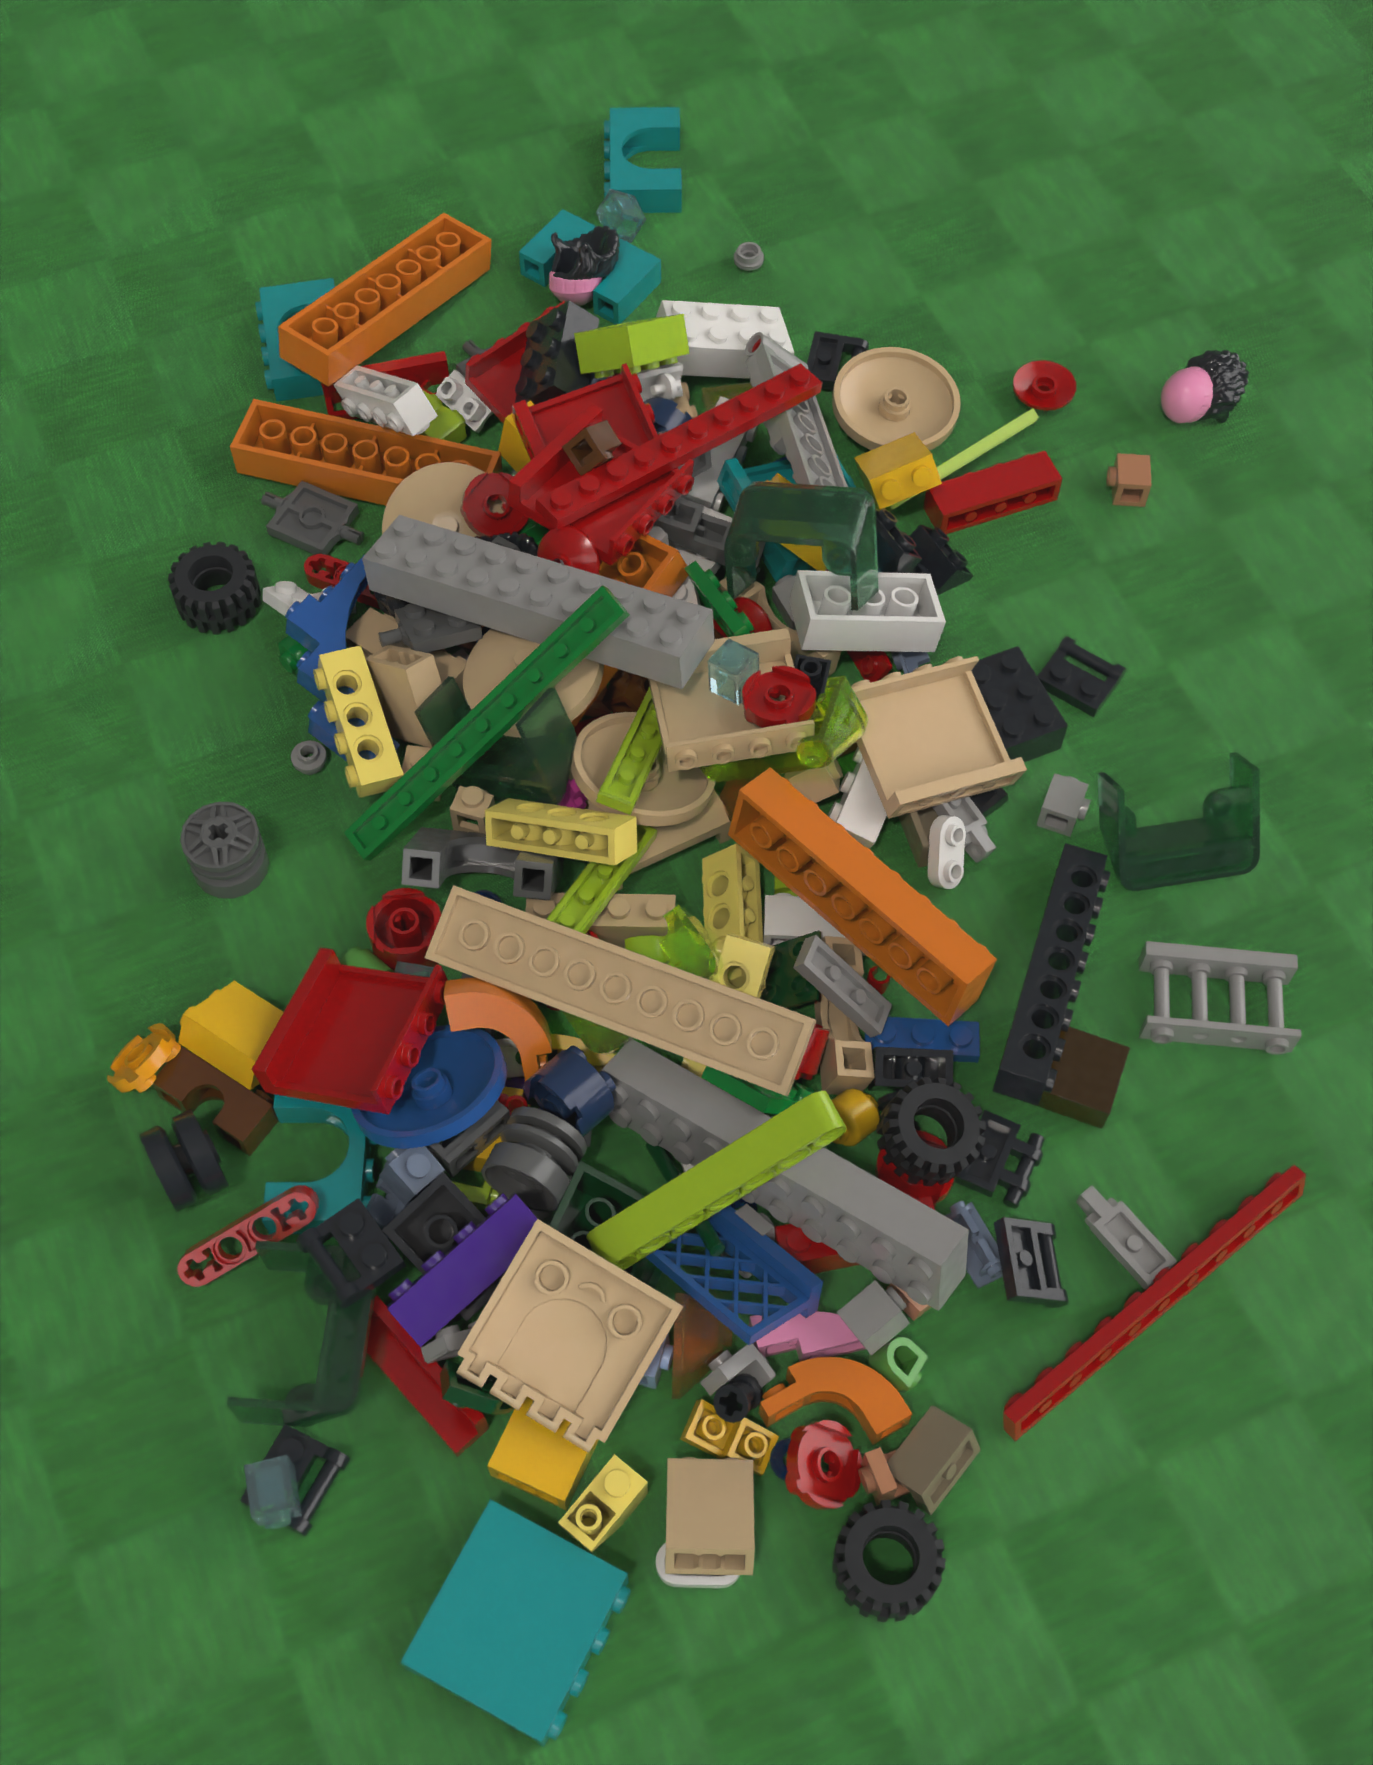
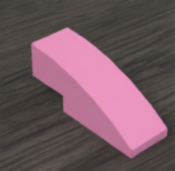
M819 1311L807 1318L799 1313L753 1343L756 1349L765 1357L796 1350L799 1362L816 1357H837L866 1349L838 1314ZM750 1316L748 1326L751 1328L761 1322L762 1316Z

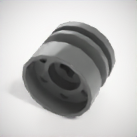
M233 802L211 803L202 806L192 813L182 826L180 842L196 883L205 893L217 898H237L257 888L267 875L269 858L255 817L245 807Z
M524 1106L515 1108L507 1122L508 1125H505L500 1135L502 1142L495 1144L481 1170L482 1176L499 1194L504 1193L507 1197H510L513 1193L517 1194L529 1209L542 1212L555 1211L569 1185L567 1176L572 1175L579 1165L578 1162L587 1150L586 1141L573 1126L549 1112Z

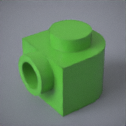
M898 1337L888 1341L872 1356L869 1355V1367L884 1376L898 1392L902 1390L909 1391L920 1381L922 1377L920 1370L928 1356L910 1339Z

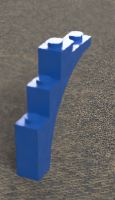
M362 558L356 564L353 562L349 563L343 570L339 583L335 587L328 586L321 594L319 600L309 594L301 603L299 601L294 602L285 615V618H287L286 634L308 649L296 665L298 668L297 683L320 699L308 714V718H310L308 733L337 755L339 753L336 748L334 734L338 732L335 722L329 723L324 710V701H327L324 689L318 690L313 669L318 668L319 655L346 649L348 620L358 598L368 586ZM348 686L338 688V691L343 694L355 692ZM359 718L348 720L355 727L365 725L364 721ZM392 738L398 756L400 744ZM363 750L358 753L362 758L368 760L376 757L369 750ZM345 754L339 755L341 758L347 761Z

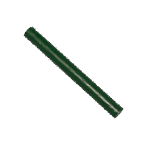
M649 1143L646 1144V1149L667 1183L681 1175L664 1148L659 1145L652 1146ZM708 1219L694 1227L711 1256H719L724 1252L725 1246Z

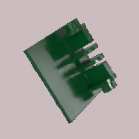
M818 930L773 945L776 947L765 981L766 988L763 989L760 999L794 1012V1007L819 1000V991L793 967L805 939L813 935H817L821 939V931Z

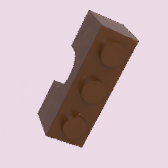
M182 1046L179 1053L157 1074L153 1083L159 1097L181 1112L192 1109L194 1112L199 1105L209 1100L224 1102L222 1110L212 1123L222 1139L248 1156L252 1155L279 1121L273 1108L274 1101L266 1093L259 1089H256L253 1093Z

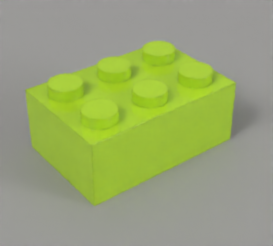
M684 314L629 321L574 333L581 374L594 372L595 378H603L621 373L622 364L627 363L631 374L641 372V370L678 363L677 356L690 354Z

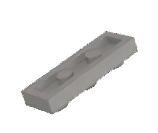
M817 935L806 938L793 968L870 1038L880 1035L892 1004Z

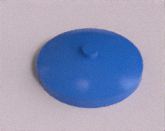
M450 1025L436 1026L433 1034L428 1037L420 1052L419 1062L412 1068L404 1084L403 1093L396 1100L390 1114L351 1108L352 1113L363 1134L382 1146L409 1149L444 1141L476 1123L495 1104L502 1093L507 1079L506 1060L497 1041L489 1033L479 1028L451 1032Z

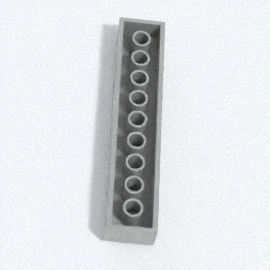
M399 515L362 558L369 590L541 644L603 585L612 592L630 615L585 658L683 689L715 642L713 609Z
M632 1038L602 1069L612 1078L616 1085V1089L612 1092L615 1104L614 1110L609 1114L612 1121L620 1127H628L637 1132L650 1145H659L671 1152L679 1162L685 1165H697L771 1119L768 1115ZM824 1147L742 1197L746 1202H755L769 1210L770 1214L778 1221L783 1223L789 1222L796 1227H800L810 1240L817 1243L823 1242L836 1250L844 1260L850 1263L856 1262L870 1270L881 1282L886 1284L892 1283L904 1290L918 1304H927L937 1311L942 1308L966 1275L969 1229Z

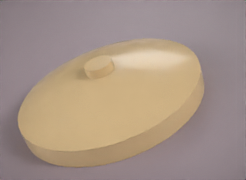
M900 347L874 348L854 356L839 371L832 393L833 412L839 425L849 437L870 450L913 432L916 433L929 451L938 447L954 430L961 404L957 385L943 366L922 353Z
M454 462L432 464L413 472L397 486L390 496L383 515L382 534L399 515L471 537L478 536L467 526L464 517L461 515L460 508L463 494L469 483L475 477L485 472L467 464ZM489 499L487 501L490 505L489 510L492 513L498 512L502 514L504 512L501 509L503 504L501 500L498 499L493 502Z
M494 629L486 632L472 649L463 673L464 695L471 710L540 644ZM584 658L504 735L519 738L535 737L553 732L570 723L587 708L595 697L602 681L604 664Z
M637 712L614 713L592 721L582 729L574 744L571 756L573 778L585 797L604 812L629 815L597 803L596 799ZM662 746L637 803L629 816H636V824L643 826H670L695 817L706 807L711 798L716 782L715 764L689 770L668 772Z

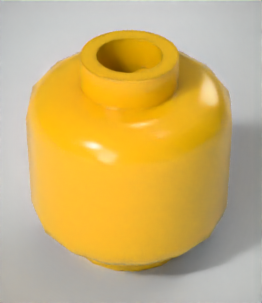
M851 1088L844 1090L832 1099L847 1128L842 1136L833 1141L834 1143L844 1146H855L877 1129L880 1116L877 1102L871 1095Z

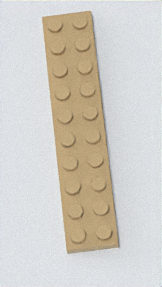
M454 885L424 957L787 1097L817 1021L811 1017Z

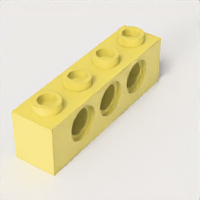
M360 645L321 654L318 659V668L313 669L314 679L318 690L324 689L327 701H324L327 720L329 723L335 722L338 732L334 734L339 755L345 754L348 766L345 767V775L350 788L356 787L359 798L386 792L404 774L362 647ZM348 686L355 692L343 694L338 691V688ZM359 718L364 721L365 725L355 727L348 720ZM363 750H369L376 757L368 760L362 758L358 753Z
M511 798L485 810L487 846L608 865H617L637 853L636 816Z
M738 844L731 845L702 858L705 979L708 976H715L718 963L713 961V955L719 939L725 940L727 934L733 933L763 942L760 865L753 856ZM732 966L727 974L729 982L735 987H742L746 982L745 971L739 966Z
M733 933L727 934L725 940L719 939L715 948L713 961L718 963L715 976H708L707 979L760 999L776 946ZM732 966H739L746 973V982L742 987H735L728 980L727 974ZM684 1057L681 1067L702 1077L706 1065Z

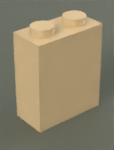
M389 645L365 658L391 737L432 748L454 727L433 654Z
M668 1458L665 1574L753 1575L755 1553L753 1460H739L737 1458Z

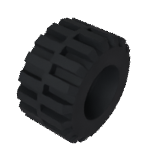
M206 542L203 543L202 547L197 548L195 545L189 548V553L179 555V562H173L171 566L172 573L169 574L168 581L179 615L183 621L186 620L189 627L192 629L197 627L198 631L202 633L212 630L213 634H220L221 630L227 629V632L235 630L234 627L237 625L244 626L247 624V618L255 616V608H259L261 603V590L252 560H249L248 554L244 550L239 551L238 546L233 544L227 547L225 542H217L216 545ZM225 585L217 590L205 591L212 586Z
M924 1077L917 1083L912 1081L907 1084L888 1103L879 1117L882 1120L877 1125L876 1133L883 1136L877 1141L879 1150H886L887 1154L883 1157L885 1163L888 1165L892 1162L897 1167L893 1171L897 1176L901 1177L905 1173L909 1176L907 1182L915 1185L921 1179L924 1186H933L937 1181L942 1185L959 1175L980 1154L978 1150L984 1146L985 1138L981 1134L986 1130L985 1121H979L978 1117L983 1112L980 1105L976 1107L972 1105L971 1101L974 1097L970 1092L966 1095L961 1093L959 1090L962 1086L956 1082H953L950 1086L946 1085V1078L937 1077L932 1083L930 1077ZM924 1115L936 1120L945 1131L947 1148L939 1149L926 1144L916 1132L914 1116Z
M881 1500L878 1506H873L871 1502L864 1505L859 1513L855 1511L848 1518L845 1526L843 1525L833 1551L832 1573L836 1574L835 1584L838 1591H843L846 1595L844 1601L850 1607L853 1604L860 1609L859 1614L866 1618L869 1614L877 1616L876 1621L886 1623L888 1618H894L895 1622L905 1620L910 1614L914 1616L929 1603L942 1581V1573L945 1569L946 1558H942V1552L945 1549L943 1540H937L935 1536L938 1529L933 1522L927 1524L923 1520L925 1514L917 1509L913 1513L907 1510L909 1504L902 1501L899 1502L898 1506L891 1505L890 1500ZM879 1538L893 1539L902 1544L909 1552L913 1562V1572L909 1579L901 1584L888 1585L873 1578L863 1562V1551L866 1545Z

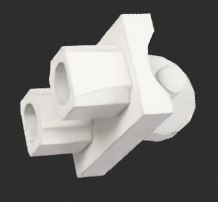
M678 362L662 365L654 369L641 370V372L636 373L642 386V393L640 395L643 402L655 397L673 401L676 397L683 396L680 379L684 364Z
M453 370L450 376L446 377L437 388L435 395L451 410H457L465 419L466 424L475 432L479 433L487 419L493 414L465 384V377L457 370Z

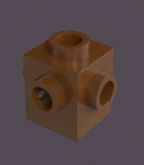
M618 669L609 681L610 685L602 703L613 713L637 712L650 687L648 678Z

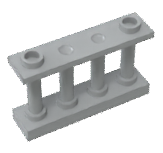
M1146 941L1139 956V971L1150 972L1154 975V1016H1146L1139 1031V1038L1151 1039V1041L1158 1044H1167L1174 1041L1266 1050V1052L1275 1055L1292 1052L1302 1035L1300 1029L1284 1028L1282 985H1288L1297 971V955ZM1170 974L1186 975L1191 978L1192 1019L1170 1017ZM1207 978L1225 979L1229 982L1230 1023L1208 1021ZM1245 981L1262 982L1267 985L1269 1027L1246 1025Z

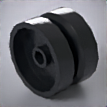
M192 1109L172 1118L171 1125L179 1141L174 1145L166 1130L158 1125L139 1134L151 1164L176 1212L196 1203L197 1194L190 1180L194 1176L197 1177L203 1191L209 1195L229 1187L219 1165L222 1162L207 1130H202Z

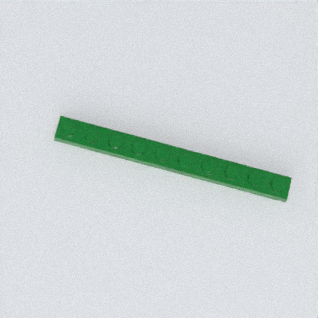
M602 585L343 832L364 860L371 861L630 615L607 587Z

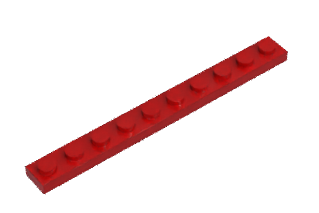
M800 363L536 498L535 509L556 530H559L561 527L567 526L685 464L689 459L693 460L819 394L823 382Z
M1296 1165L1291 1166L1283 1174L1281 1172L1275 1173L1268 1180L1260 1194L1256 1197L1253 1195L1247 1197L1238 1207L1237 1213L1228 1221L1222 1219L1216 1223L1211 1229L1209 1237L1200 1245L1198 1243L1190 1245L1181 1256L1180 1262L1171 1269L1169 1267L1162 1269L1155 1276L1152 1285L1143 1293L1138 1291L1126 1301L1123 1310L1114 1318L1108 1316L1103 1319L1095 1328L1094 1335L1086 1342L1082 1343L1079 1341L1067 1351L1064 1360L1054 1369L1048 1367L1043 1370L1036 1378L1032 1388L1024 1394L1017 1393L1011 1397L1004 1406V1431L1016 1442L1303 1195L1306 1174Z

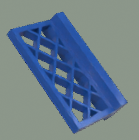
M727 1206L708 1218L724 1244V1251L732 1258L710 1256L700 1236L694 1233H684L669 1242L676 1244V1252L656 1250L646 1256V1258L747 1345H751L799 1313L807 1318L817 1312L823 1281L767 1235L762 1236L740 1218L735 1213L736 1210L731 1206ZM681 1244L705 1247L704 1255L681 1253ZM680 1265L704 1267V1276L687 1274L680 1268ZM710 1268L733 1270V1279L709 1276ZM739 1271L750 1272L761 1282L739 1280ZM709 1289L733 1291L732 1300L717 1299L709 1293ZM738 1292L762 1294V1303L738 1301ZM768 1295L779 1296L788 1305L768 1304ZM738 1313L762 1316V1321L750 1328L738 1317Z

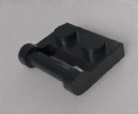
M815 331L807 361L808 370L823 382L821 389L833 390L843 352L850 353L852 359L854 356L869 350V343L861 338Z
M1065 636L1056 652L1037 677L1047 692L1095 717L1122 680L1127 668L1118 663L1113 665L1076 645V640ZM1070 656L1108 678L1104 682L1066 661V659Z
M359 1198L317 1227L307 1229L296 1240L301 1251L310 1254L335 1290L334 1298L342 1308L352 1305L406 1267L404 1260ZM332 1237L336 1240L360 1274V1278L349 1282L324 1246L326 1241Z
M1008 1217L995 1221L994 1228L1007 1301L1042 1304L1046 1308H1059L1068 1305L1067 1291L1062 1289L1053 1241L1057 1237L1055 1225Z
M284 1424L239 1501L291 1531L306 1537L313 1526L310 1523L312 1517L339 1470H345L350 1458L341 1451L329 1447ZM318 1458L325 1462L296 1513L287 1511L315 1460Z

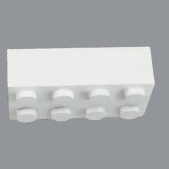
M662 300L656 317L684 314L690 354L677 356L678 362L684 364L681 375L751 379L746 365V360L749 356L746 354L745 348L748 340L757 332L763 333L794 355L779 307Z
M798 570L789 598L801 650L935 652L946 623L931 574Z

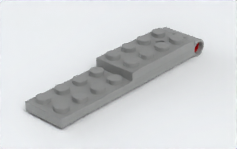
M761 332L751 336L746 344L745 352L749 356L746 360V365L751 377L750 383L752 387L800 363L808 369V365ZM813 396L763 422V424L768 429L771 447L780 455L786 454L787 459L791 463L794 472L793 479L798 484L801 493L800 500L805 506L809 517L807 519L809 526L816 533H824L832 538L840 548H848L860 555L868 547V543L816 396Z

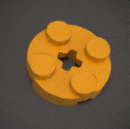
M157 1023L148 1027L152 1034L144 1039L139 1035L135 1036L113 1060L110 1068L115 1074L114 1076L107 1075V1081L119 1092L125 1093L136 1089L139 1093L146 1091L156 1079L154 1073L164 1063L171 1061L179 1053L181 1045L176 1042L175 1034L164 1024Z

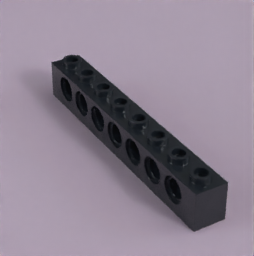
M1067 843L1064 845L998 1069L993 1092L1038 1106L1043 1091L1051 1093L1058 1070L1052 1069L1051 1064L1052 1061H1060L1066 1040L1059 1038L1060 1031H1068L1074 1010L1068 1009L1067 1005L1068 1001L1075 1003L1080 989L1081 981L1075 980L1076 973L1083 974L1089 953L1082 951L1084 945L1090 947L1095 933L1096 925L1090 924L1091 918L1098 919L1104 898L1097 897L1098 891L1105 892L1111 872L1104 870L1108 855Z

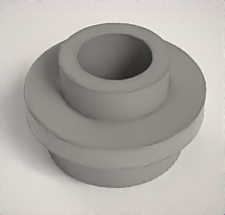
M754 242L740 244L734 253L735 265L746 271L756 270L764 262V254L760 246Z
M312 740L297 744L291 752V761L295 769L307 775L318 773L327 760L326 750L323 745ZM313 754L310 757H304L305 755Z

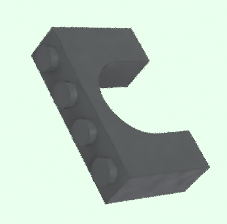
M421 827L403 848L401 885L439 888L448 876L458 873L483 872L513 878V896L551 900L563 876L564 857L487 846L485 833Z

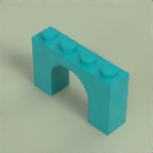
M610 108V120H604V139H610V141H604V159H610V161H604V180H610V182H604V200L610 201L611 213H682L681 168L648 169L638 167L628 161L633 155L645 151H680V108Z
M562 209L519 251L521 275L546 287L549 284V273L555 257V247L551 242V235L556 232L558 238L563 241H569L579 238L581 234H587L597 226ZM620 238L618 261L612 267V272L593 290L594 313L613 324L622 323L661 283V259Z
M333 278L259 288L261 301L255 302L258 320H263L264 323L258 324L261 343H266L267 345L261 347L264 366L270 367L269 370H264L267 389H274L276 402L324 395L320 381L280 358L278 326L335 287Z
M275 1094L273 1108L280 1123H325L333 1125L349 1137V1148L340 1167L331 1175L313 1182H266L264 1203L297 1185L308 1186L317 1193L319 1208L314 1219L308 1225L292 1234H301L309 1228L317 1227L358 1198L367 1208L372 1197L367 1196L368 1182H374L376 1176L375 1159L370 1158L371 1145H377V1143L363 1134L354 1118L352 1109ZM294 1198L291 1208L283 1213L285 1220L290 1213L297 1209H301L305 1213L308 1203L306 1201L299 1203ZM262 1217V1222L269 1234L275 1233V1222L268 1217Z

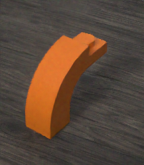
M474 977L445 981L444 1000L451 1032L473 1028H489L503 1033L513 1041L519 1051L525 1081L548 1062L546 1054L552 1053L550 1028L541 1010L530 998Z
M816 1357L789 1366L787 1368L786 1380L790 1386L785 1387L784 1383L772 1387L763 1394L764 1400L760 1402L759 1415L766 1427H769L812 1403L829 1402L840 1405L856 1417L873 1445L908 1425L912 1416L911 1410L900 1393L884 1376L860 1362L841 1357Z

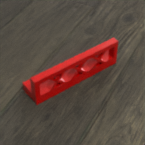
M445 351L361 366L416 382L423 391L429 394H436L427 390L430 386L441 384L446 377H449ZM321 382L328 415L350 420L359 419L355 416L351 417L345 410L334 411L333 404L340 403L343 399L333 384L328 387Z
M378 1296L374 1297L367 1303L372 1314L350 1332L352 1338L451 1451L459 1457L489 1429L485 1416L480 1411L468 1407L459 1408L452 1405L449 1401L442 1399L441 1366L437 1362L428 1364L425 1362L421 1347L388 1311L383 1301Z

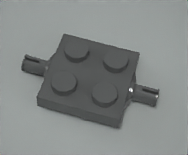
M301 481L295 490L284 498L271 494L268 491L262 496L261 503L263 505L276 509L275 515L266 525L268 535L312 554L326 555L341 539H346L358 546L363 542L364 532L349 527L359 514L358 504L304 481Z
M409 603L403 608L394 609L398 624L397 629L378 633L382 647L402 642L409 646L411 650L424 653L483 638L479 624L413 603Z

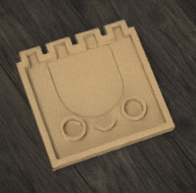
M537 1219L457 1354L463 1357L464 1360L456 1373L480 1388L483 1387L490 1374L497 1379L489 1393L516 1410L520 1409L526 1397L531 1398L534 1401L528 1409L526 1416L554 1433L559 1428L563 1419L569 1421L570 1424L563 1438L589 1453L597 1439L604 1443L606 1442L683 1306Z

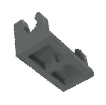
M497 1100L482 1118L466 1130L449 1139L425 1147L453 1178L500 1137L505 1125H508L510 1111Z

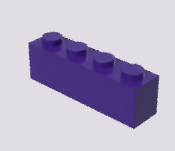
M504 1193L500 1194L484 1209L489 1215L477 1226L472 1221L466 1224L453 1236V1239L457 1242L456 1245L445 1254L440 1249L437 1250L421 1265L425 1272L413 1283L406 1278L388 1294L393 1300L387 1305L388 1311L420 1347L510 1266L538 1219L517 1194L513 1193L510 1197H507Z

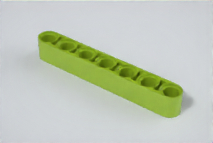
M827 1091L812 1093L595 1227L586 1236L591 1250L622 1270H625L835 1141L846 1132V1125Z

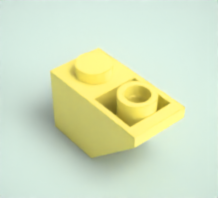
M614 1454L560 1519L558 1524L592 1553L624 1524L648 1494V1482Z

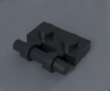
M984 1110L980 1121H985L986 1130L981 1134L985 1138L984 1146L978 1150L980 1153L978 1157L956 1176L955 1182L988 1197H992L996 1185H1000L1007 1190L1003 1203L1010 1208L1016 1209L1022 1197L1028 1195L1031 1187L1029 1179L1034 1167H1038L1042 1160L1043 1152L1041 1149L1045 1138L1039 1134L1031 1133L1027 1143L1018 1140L1016 1137L1021 1127L1020 1124ZM1009 1154L1019 1159L1015 1173L1003 1169Z

